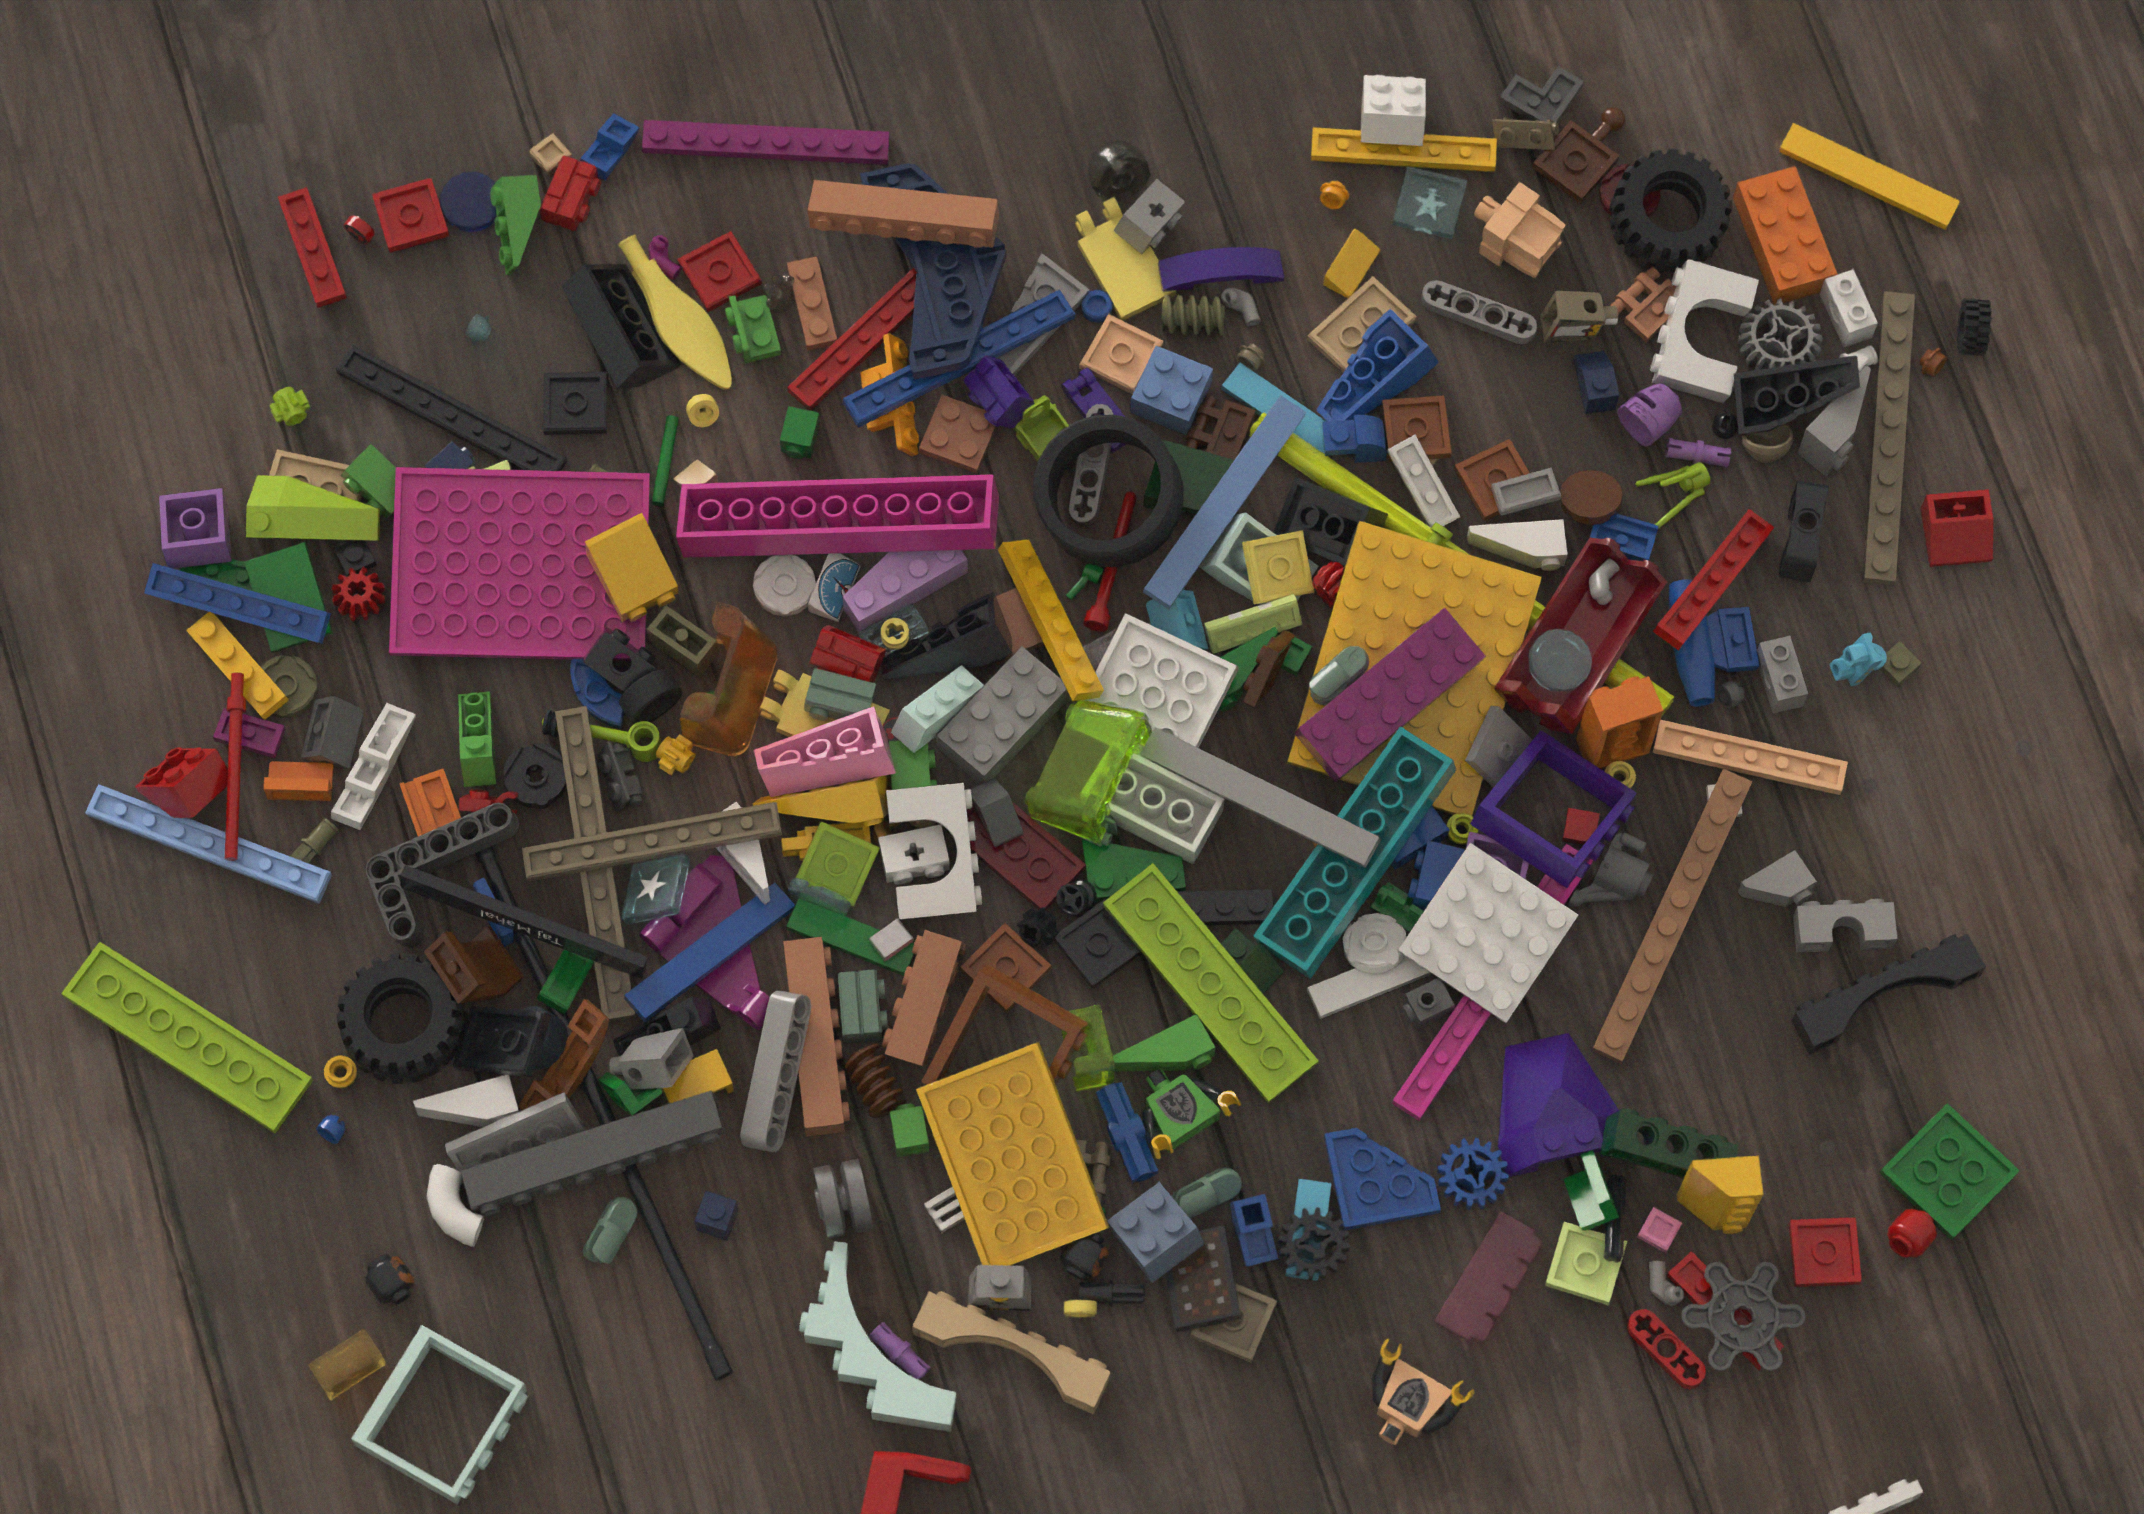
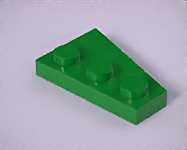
M1082 839L1087 881L1096 890V902L1110 898L1152 863H1154L1177 892L1186 891L1182 857L1111 843L1108 846L1102 845L1100 847Z

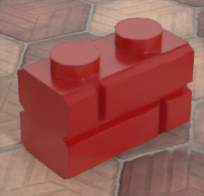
M565 155L562 156L541 204V219L572 231L577 230L580 222L585 223L590 211V206L587 205L591 196H597L601 186L597 167L583 161L579 162L577 159Z
M827 625L820 632L809 662L820 670L874 683L886 649Z

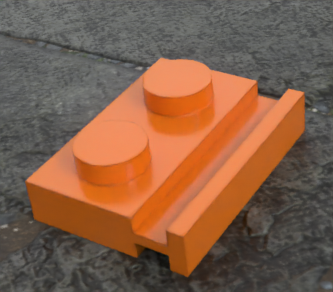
M444 768L414 778L413 781L399 783L417 836H421L461 818Z

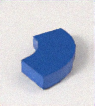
M571 659V680L581 705L587 706L589 713L598 721L608 726L622 729L625 712L619 705V701L623 694L613 690L603 676L583 663L584 659Z

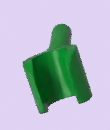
M1090 563L1087 564L1079 581L1065 596L1072 600L1086 586L1088 580L1098 585L1103 576V568Z

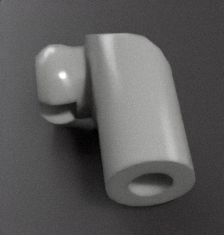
M1227 288L1222 292V302L1227 307L1242 312L1246 326H1255L1261 322L1251 294L1236 288Z
M1649 1262L1651 1293L1666 1305L1674 1306L1680 1303L1684 1298V1291L1681 1287H1676L1666 1279L1665 1262Z

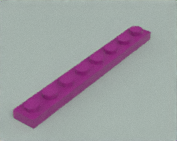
M644 120L642 152L888 165L890 136L889 132Z

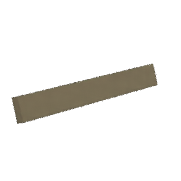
M777 802L525 847L522 848L526 879L530 882L781 836L782 830Z

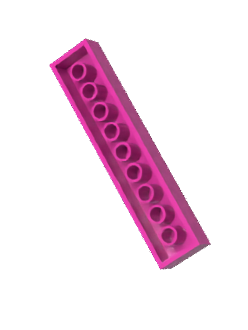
M994 475L682 484L676 539L684 558L995 549L999 493Z

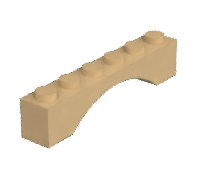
M938 1291L937 1294L928 1292L912 1326L913 1335L940 1347L978 1342L994 1344L1013 1350L1030 1359L1046 1373L1056 1386L1064 1402L1094 1415L1110 1380L1111 1372L1106 1370L1107 1366L1104 1363L1092 1358L1085 1361L1076 1357L1077 1353L1064 1345H1058L1057 1348L1045 1343L1046 1338L1035 1332L1022 1333L1015 1329V1324L1003 1318H998L997 1321L985 1316L986 1312L974 1305H968L967 1308L955 1303L956 1299L941 1291Z

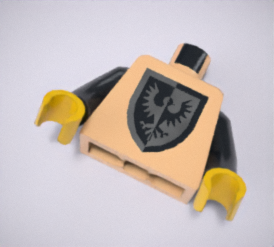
M1386 1339L1381 1347L1382 1357L1379 1358L1372 1377L1373 1402L1378 1406L1377 1415L1387 1421L1379 1436L1386 1442L1396 1445L1404 1431L1417 1438L1421 1433L1431 1434L1449 1425L1462 1408V1403L1473 1397L1474 1389L1467 1396L1461 1395L1459 1387L1464 1381L1458 1382L1453 1386L1452 1390L1398 1359L1402 1351L1401 1344L1396 1353L1388 1352L1386 1346L1389 1339Z

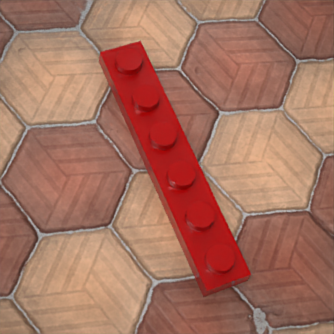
M912 268L787 387L788 393L807 410H813L884 342L883 335L893 334L913 315L916 270Z
M1749 509L1658 623L1653 632L1679 651L1770 535L1774 527Z

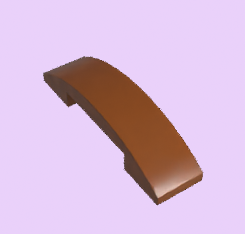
M583 1000L568 1024L572 1032L566 1040L564 1052L550 1066L542 1081H533L518 1106L521 1110L565 1092L569 1099L588 1073L602 1046L609 1023V1017L589 1000Z

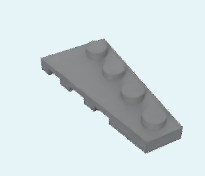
M565 1092L446 1143L445 1147L451 1161L457 1170L461 1172V1170L586 1131L587 1128Z

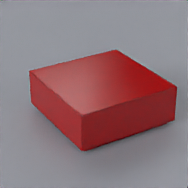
M1568 808L1562 841L1584 845L1597 829L1600 813Z

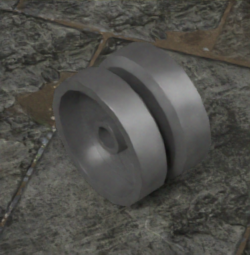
M859 1159L842 1162L840 1166L842 1183L837 1184L834 1169L830 1165L813 1168L817 1188L814 1189L819 1217L824 1222L827 1238L832 1239L845 1235V1214H849L852 1229L856 1233L873 1230Z

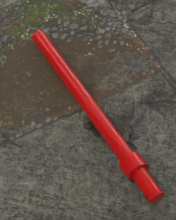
M238 672L231 674L230 697L227 698V712L230 713L224 859L228 861L238 859L243 713L246 712V698L243 697L244 674Z

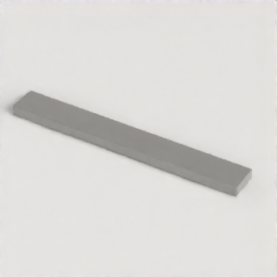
M1156 727L1140 753V756L1365 868L1381 841L1379 836Z

